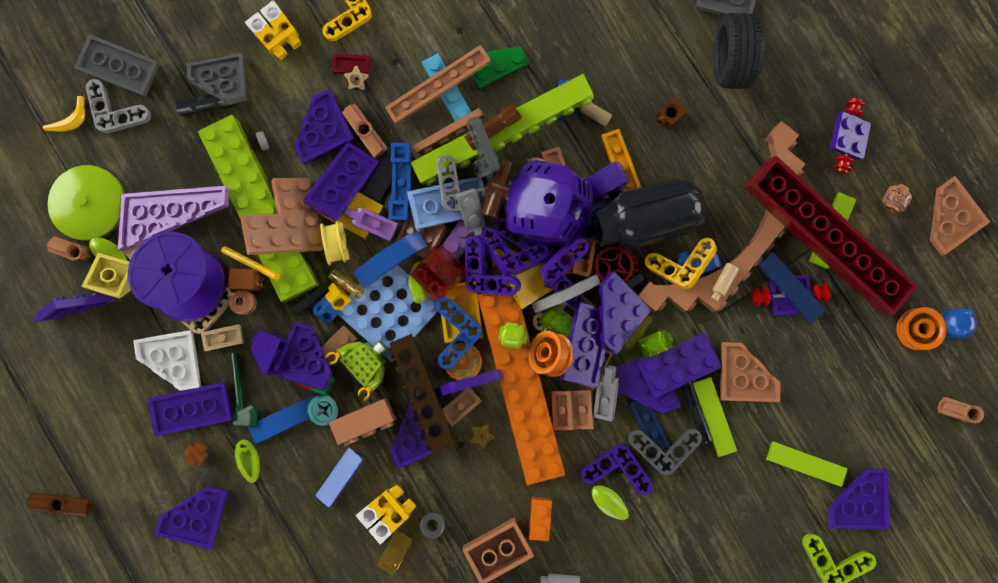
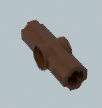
M498 159L500 168L493 173L492 178H490L486 185L485 194L487 195L480 213L484 217L494 220L498 219L502 203L509 194V181L514 168L512 162Z
M32 492L27 499L28 510L49 512L53 515L67 514L88 517L93 508L92 499L70 497L67 494L53 495ZM59 500L62 502V508L58 506Z

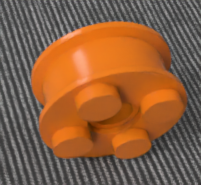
M928 307L914 308L904 312L898 319L896 326L899 340L904 346L912 350H931L938 347L945 339L947 331L942 315ZM920 324L924 327L923 333L919 331Z
M551 331L539 333L533 339L529 348L530 366L538 374H546L551 377L562 375L573 362V348L570 340L562 334H556Z

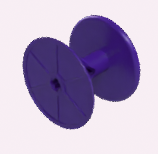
M163 232L148 238L135 250L128 266V282L135 297L143 304L160 309L163 314L171 319L188 322L207 316L219 305L226 290V273L221 262L213 254L202 250L199 244L191 237L179 232Z

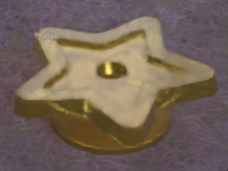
M488 424L481 428L472 427L474 436L470 443H479L485 449L487 442L495 439V436L489 433Z

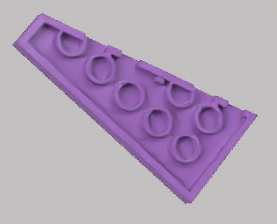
M227 186L122 194L118 250L124 251L143 243L156 234L172 231L228 207L229 188Z

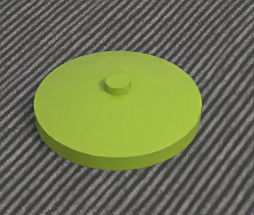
M77 166L64 172L54 182L48 196V212L56 228L68 237L81 241H90L95 237L103 238L112 233L120 224L122 194H125V191L120 181L110 172L97 166Z

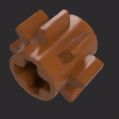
M201 442L196 445L191 443L183 453L186 457L184 462L191 467L195 465L201 466L209 455L205 452L208 447Z

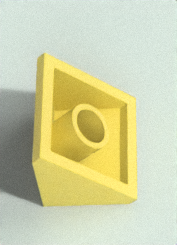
M98 253L81 287L120 299L131 291L128 282L129 261Z

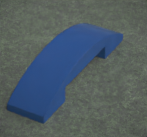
M391 143V162L393 163L391 200H389L388 219L408 220L410 204L407 192L412 191L411 143Z
M415 231L376 254L354 272V275L363 289L379 280L380 276L409 257L415 256L428 246L419 232Z
M316 394L258 421L255 428L247 427L254 444H258L282 431L309 420L310 417L307 414L308 404L314 397L319 395ZM319 406L320 410L317 415L324 413L325 408Z

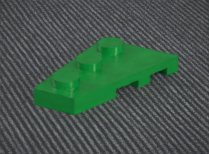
M521 46L488 51L486 54L490 58L491 63L472 76L481 90L528 66L530 62Z

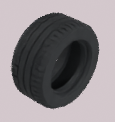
M728 13L719 22L714 44L713 68L715 81L721 88L749 89L759 79L764 59L765 31L763 21L757 14Z

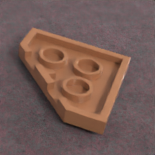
M956 176L950 178L936 189L930 242L940 255L943 256L990 223Z
M721 342L720 400L780 402V382L747 350L743 343Z

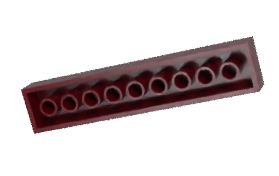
M778 156L768 158L743 187L881 315H894L917 288L918 285Z

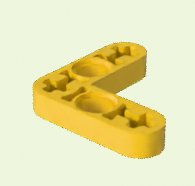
M345 0L350 9L324 25L322 31L324 37L330 42H335L368 22L372 17V12L366 0H356L354 2ZM360 10L366 11V15L360 14ZM353 14H355V16L357 17L358 21H355V18H354ZM346 18L352 19V24L348 27L342 25L343 20ZM338 23H339V25H340L342 31H340L339 28L337 27V24H338ZM329 29L334 31L335 34L333 36L329 34Z
M711 238L702 239L683 266L657 253L649 254L645 259V264L651 272L682 289H690L695 285L716 254L717 246ZM704 246H711V249L704 250L703 248ZM657 260L662 265L661 268L656 264L652 265L651 261ZM694 260H701L702 263L699 267H692ZM668 267L675 268L674 273L671 275H666L665 270ZM689 277L690 280L683 282L682 278Z

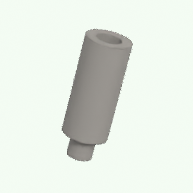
M548 573V576H541L540 583H580V576Z

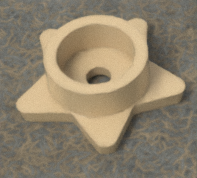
M355 66L351 73L344 74L348 79L349 89L355 87L362 90L365 89L364 81L368 78V74L361 73L358 66Z

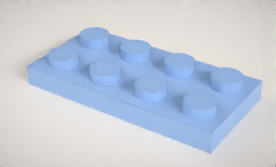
M475 177L458 181L460 192L473 188H484L482 178L478 179ZM454 182L444 184L445 188H452ZM440 185L407 192L416 230L463 220L460 210L448 211L443 207ZM478 192L480 199L486 198V195L480 196V192ZM450 197L447 205H451L453 208V204L458 203V201Z

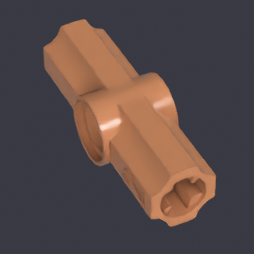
M356 104L346 107L342 114L375 159L383 156L388 148L373 129L371 123L368 122ZM369 128V132L361 134L362 129Z

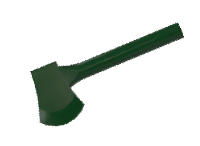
M231 353L236 399L235 413H232L233 426L243 425L255 428L258 423V412L254 405L245 408L239 353Z

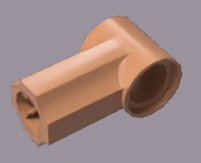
M55 236L48 241L47 247L50 253L81 263L87 262L91 257V251L86 246Z
M943 397L938 405V413L959 419L964 423H979L984 418V412L980 407L971 406L947 397ZM969 410L973 412L972 419L968 416Z

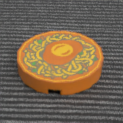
M458 343L454 347L457 351L461 352L465 349L466 345L465 343ZM472 346L452 368L446 369V372L456 380L476 376L482 367L480 352L475 346ZM451 348L448 350L451 354L448 357L444 356V365H451L450 359L453 356L456 359L459 357Z

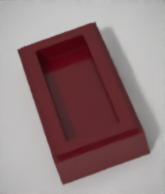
M333 53L331 72L333 74L351 73L354 67L358 66L361 73L370 76L371 57L367 55Z

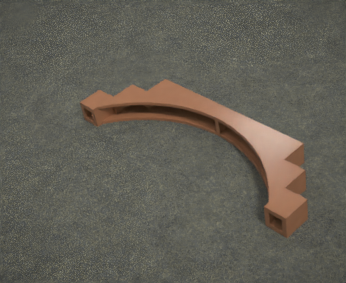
M780 121L764 140L769 145L771 157L778 156L800 177L804 172L802 168L805 163L790 152L797 144L795 140L799 134ZM766 210L764 218L750 242L729 262L739 268V271L725 297L721 296L718 302L711 299L714 293L712 289L724 267L698 279L690 289H682L675 284L653 285L649 282L637 296L652 312L661 311L667 304L666 299L681 312L691 311L697 304L695 300H698L711 312L721 311L727 304L725 300L728 296H733L738 291L739 287L737 285L741 280L744 282L750 276L751 272L749 270L753 266L756 267L762 261L761 255L765 251H770L775 244L773 243L774 239L781 237L786 228Z

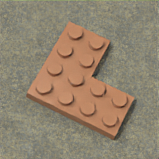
M273 178L271 183L278 214L242 215L240 218L247 255L324 250L317 210L304 203V198L312 189L310 178Z

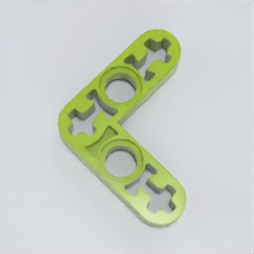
M809 533L802 540L803 547L822 583H831L827 581L830 574L836 576L833 578V583H847L871 571L876 566L875 557L866 551L858 552L834 564L819 536ZM811 538L813 540H816V542L814 543L816 549H822V551L816 552L815 549L809 545L811 543ZM823 555L827 559L826 564L819 566L817 559ZM863 557L869 558L867 565L862 563L864 561ZM848 564L852 565L853 572L850 575H845L844 567Z

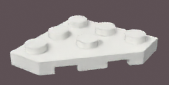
M188 330L133 340L136 360L148 366L163 379L169 381L175 388L183 391L201 387L193 331Z

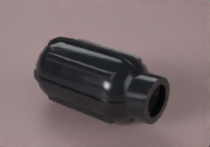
M676 178L620 193L607 204L606 208L592 211V229L601 247L618 243L629 249H635L686 235L700 228L706 218V204L701 189L690 181Z

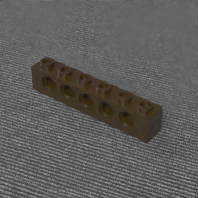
M413 334L390 342L391 347L388 348L392 359H396L398 364L395 366L399 377L403 376L405 384L402 385L406 395L410 394L412 399L410 406L413 413H417L420 419L417 421L420 431L425 432L427 438L424 441L427 449L435 453L455 445L456 441ZM405 352H409L412 356L409 363L402 361V355ZM412 370H416L419 373V378L416 381L409 379V373ZM419 388H423L426 391V397L422 400L416 396V391ZM425 407L433 409L432 417L424 416L423 410ZM431 426H439L441 429L440 435H432L430 432Z

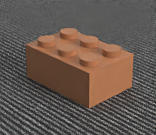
M386 398L331 421L329 425L337 444L343 443L346 446L358 441L357 436L362 435V438L376 433L375 429L378 427L384 430L393 426V421L397 420V416L389 398Z
M515 517L463 545L462 549L479 583H487L534 557L533 551Z

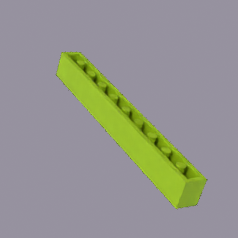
M584 74L517 107L516 109L522 119L489 139L493 150L499 151L505 147L506 143L510 141L512 143L517 142L523 138L522 135L538 131L539 127L543 124L550 125L557 121V117L561 115L568 116L574 112L575 108L579 106L585 107L592 103L591 100L594 99V94ZM465 135L410 163L420 183L430 186L437 182L436 162L440 156H451L455 161L456 169L459 167L463 169L471 165V161L481 159L477 149L473 151L464 138ZM446 158L441 163V166L446 169V173L442 172V176L452 175V171L448 172L447 166L450 165V161H446Z

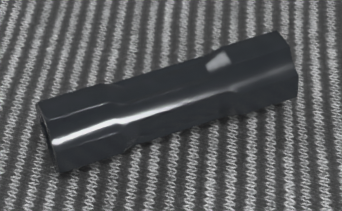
M211 94L195 98L178 99L175 102L177 113L181 117L218 108L235 107L237 103L227 104Z

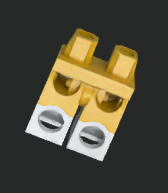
M274 0L260 10L272 27L267 24L259 12L245 21L248 28L271 55H275L279 60L284 59L288 55L284 49L286 45L290 44L293 49H297L302 45L297 31Z
M398 484L390 490L386 489L356 514V517L366 529L383 515V518L369 530L379 544L383 543L406 521L416 507V504L410 498L403 504L399 502L397 498L404 491Z

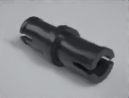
M322 283L312 292H307L304 298L292 305V308L300 316L312 305L315 306L316 302L322 299L329 290Z

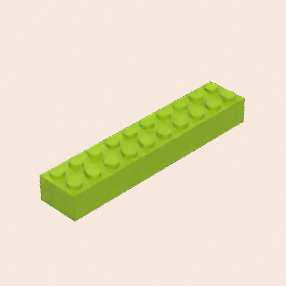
M230 115L199 130L198 133L224 186L229 188V197L239 217L241 218L242 215L278 214L273 189L239 121L233 115ZM304 252L258 254L263 266L280 274V278L277 281L271 278L270 280L281 302L287 303L320 286Z

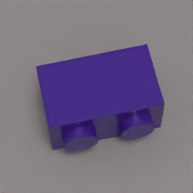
M617 161L586 178L592 185L593 201L600 202L608 200L611 197L610 194L615 191L619 193L627 188L626 185L631 183L623 166Z

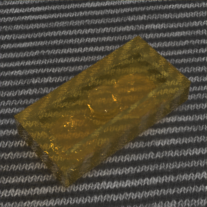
M395 530L377 567L395 575L413 538Z

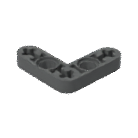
M476 116L467 120L468 130L481 158L472 163V170L474 175L480 179L498 171L500 166L480 118Z
M687 429L664 453L642 431L633 430L628 435L629 444L659 473L666 476L671 475L702 441L699 431ZM641 434L640 440L643 443H646V441L649 443L644 447L638 442L633 443V435L638 436ZM689 434H696V441H690L687 444L690 446L689 450L684 444H681L682 440L686 443L690 439ZM678 446L684 449L683 456L679 458L674 455V449ZM649 447H654L657 451L654 458H649L646 455V450ZM659 458L665 463H670L668 471L665 469L661 470L663 466L657 461Z

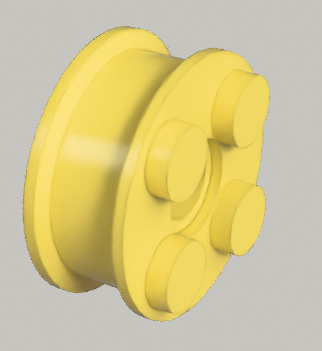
M336 221V224L324 226L323 223L320 224L328 265L335 261L343 260L345 263L346 260H350L343 223Z

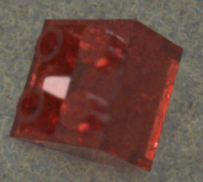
M438 245L432 247L410 276L436 301H439L458 285L466 275V270L445 247Z

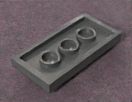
M89 34L74 68L146 97L160 63Z

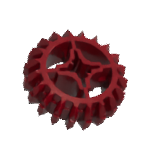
M618 243L615 244V247H613V244L608 247H602V250L596 247L595 251L597 254L594 253L593 267L591 269L594 273L590 277L597 274L600 282H602L611 271L609 263L612 264L617 260L615 266L617 271L615 269L613 272L620 276H625L623 281L626 283L629 279L636 277L632 273H639V270L634 268L639 266V262H633L637 255L631 257L630 253L633 252V249L626 251V247L622 246L620 248ZM607 252H617L614 259L601 257ZM622 256L628 263V271L621 265ZM598 262L602 263L601 265L606 269L604 278L599 272Z

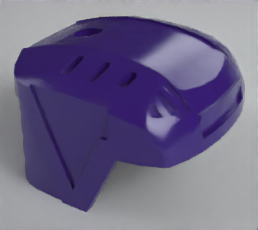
M539 160L527 161L513 178L506 199L504 211L508 231L547 246H565L574 238V235L582 236L588 224L593 206L592 185L565 165ZM555 195V201L549 204L550 197Z

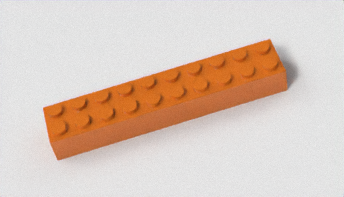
M478 294L497 370L500 369L503 379H500V384L526 483L530 485L564 476L565 472L539 374L531 368L528 354L531 345L529 336L527 344H522L519 350L503 347L501 341H498L500 328L502 325L505 326L507 322L524 325L525 332L528 333L521 307L513 295Z

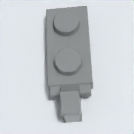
M473 188L456 194L467 231L470 235L480 236L481 231L486 228L483 215L480 214V203L476 190Z
M608 365L605 368V375H601L599 379L593 414L595 418L610 422L614 420L619 378H615V366Z

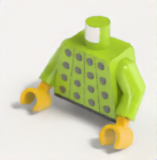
M379 341L374 346L369 342H353L337 349L336 353H328L325 358L328 356L334 357L335 360L329 365L335 364L338 358H340L339 363L362 387L358 391V396L365 392L367 396L363 401H367L370 392H373L383 381L386 360L381 355L387 350V346L382 341Z

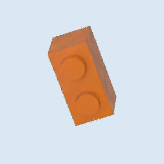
M531 497L529 540L549 541L552 510L551 498Z

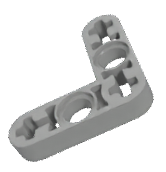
M92 79L86 84V92L94 125L102 133H111L145 124L151 119L150 110L143 105H135L112 112L106 86L97 79ZM96 85L100 87L97 89V93L93 91ZM99 102H104V109L97 111L96 105ZM141 110L145 113V114H142V118H140L139 116H136V115H139V114H140V111H141ZM121 115H127V121L124 124L119 123ZM104 120L109 122L105 128L101 126L104 124Z
M443 155L436 162L442 204L448 211H459L458 203L453 204V208L451 205H447L450 197L453 200H457L456 194L462 192L459 191L454 159L449 155ZM445 158L446 161H450L447 169L448 172L452 171V175L442 176V172L446 173L445 167L441 166ZM446 178H452L454 182L453 187L450 189L444 186ZM485 188L475 189L479 202L480 200L482 202L480 207H482L485 199H480L478 192H480V196L487 195L485 194Z
M596 274L560 292L539 299L531 305L534 311L538 312L563 303L601 284Z

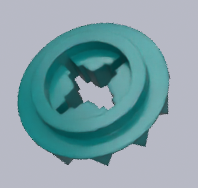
M319 395L314 397L308 404L307 414H309L310 421H313L316 425L327 426L329 422L336 420L338 406L331 397ZM319 406L321 408L328 406L325 410L326 415H317L320 410Z

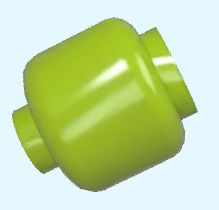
M507 322L505 326L502 325L500 328L498 341H501L503 347L519 350L522 344H527L529 333L525 332L524 325Z

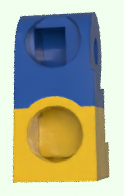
M334 283L328 287L329 292L313 309V314L325 322L332 321L351 301L347 293Z

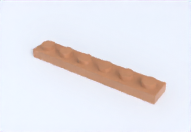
M479 45L387 105L385 109L394 123L398 124L490 64L491 60L482 46Z

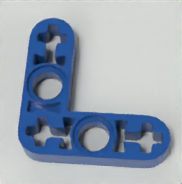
M440 297L436 302L437 311L460 331L457 337L438 357L439 365L444 369H450L480 338L482 330L450 298ZM443 301L445 303L448 301V307L452 310L453 307H456L457 310L453 311L450 317H447L446 315L449 312L446 309L440 310V302ZM457 313L464 315V321L461 324H456L453 320L454 315ZM470 320L471 323H469L468 325L471 328L477 327L478 335H472L470 337L468 335L470 331L466 327L463 331L461 327L466 325L467 321ZM459 340L464 341L466 345L465 349L461 352L457 351L454 347L455 343ZM450 348L459 355L457 359L455 356L450 359L451 365L442 364L444 361L442 357H448L451 352H448Z

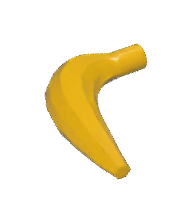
M77 96L76 109L70 116L61 121L43 126V129L46 131L66 132L78 128L85 120V97Z

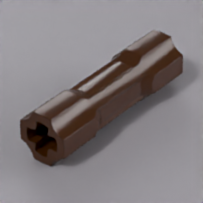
M512 103L500 111L494 118L483 124L488 138L491 139L505 128L515 124L522 117ZM468 133L464 138L472 150L475 151V144L470 133Z

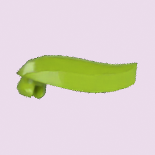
M99 237L90 240V250L95 257L98 253L128 261L127 256L123 251L118 250V246L115 243Z
M421 262L414 264L408 278V285L415 303H421L426 300L430 293V284L426 279V271Z
M241 440L236 444L235 448L236 464L243 477L250 483H254L259 478V456L257 450L249 441Z
M601 485L592 488L593 500L602 512L619 520L628 519V510L616 492Z

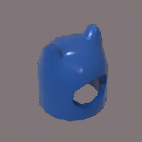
M956 308L941 312L940 314L944 318L947 328L945 339L961 340L970 337L977 329V320L974 316L975 311L972 309Z

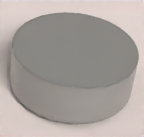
M257 132L256 136L262 151L269 149L264 132Z

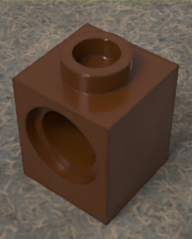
M675 96L656 114L657 121L662 127L670 129L685 116L688 109ZM666 111L673 112L675 117H668Z

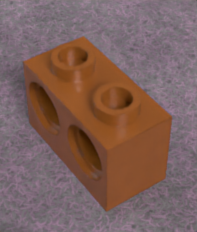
M584 236L582 237L589 243V250L565 272V276L579 280L590 277L596 240ZM578 242L576 244L577 248L581 249V243ZM570 249L569 252L574 256L575 253ZM569 255L566 256V263L570 259Z
M230 268L228 288L249 292H262V288L265 287V277H263L262 273L253 269Z

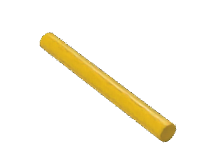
M226 246L221 250L223 254L275 281L280 278L279 273Z

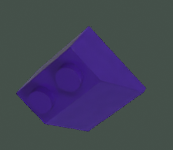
M258 330L252 337L251 344L253 345L251 349L261 373L266 376L272 375L270 372L286 338L268 331Z

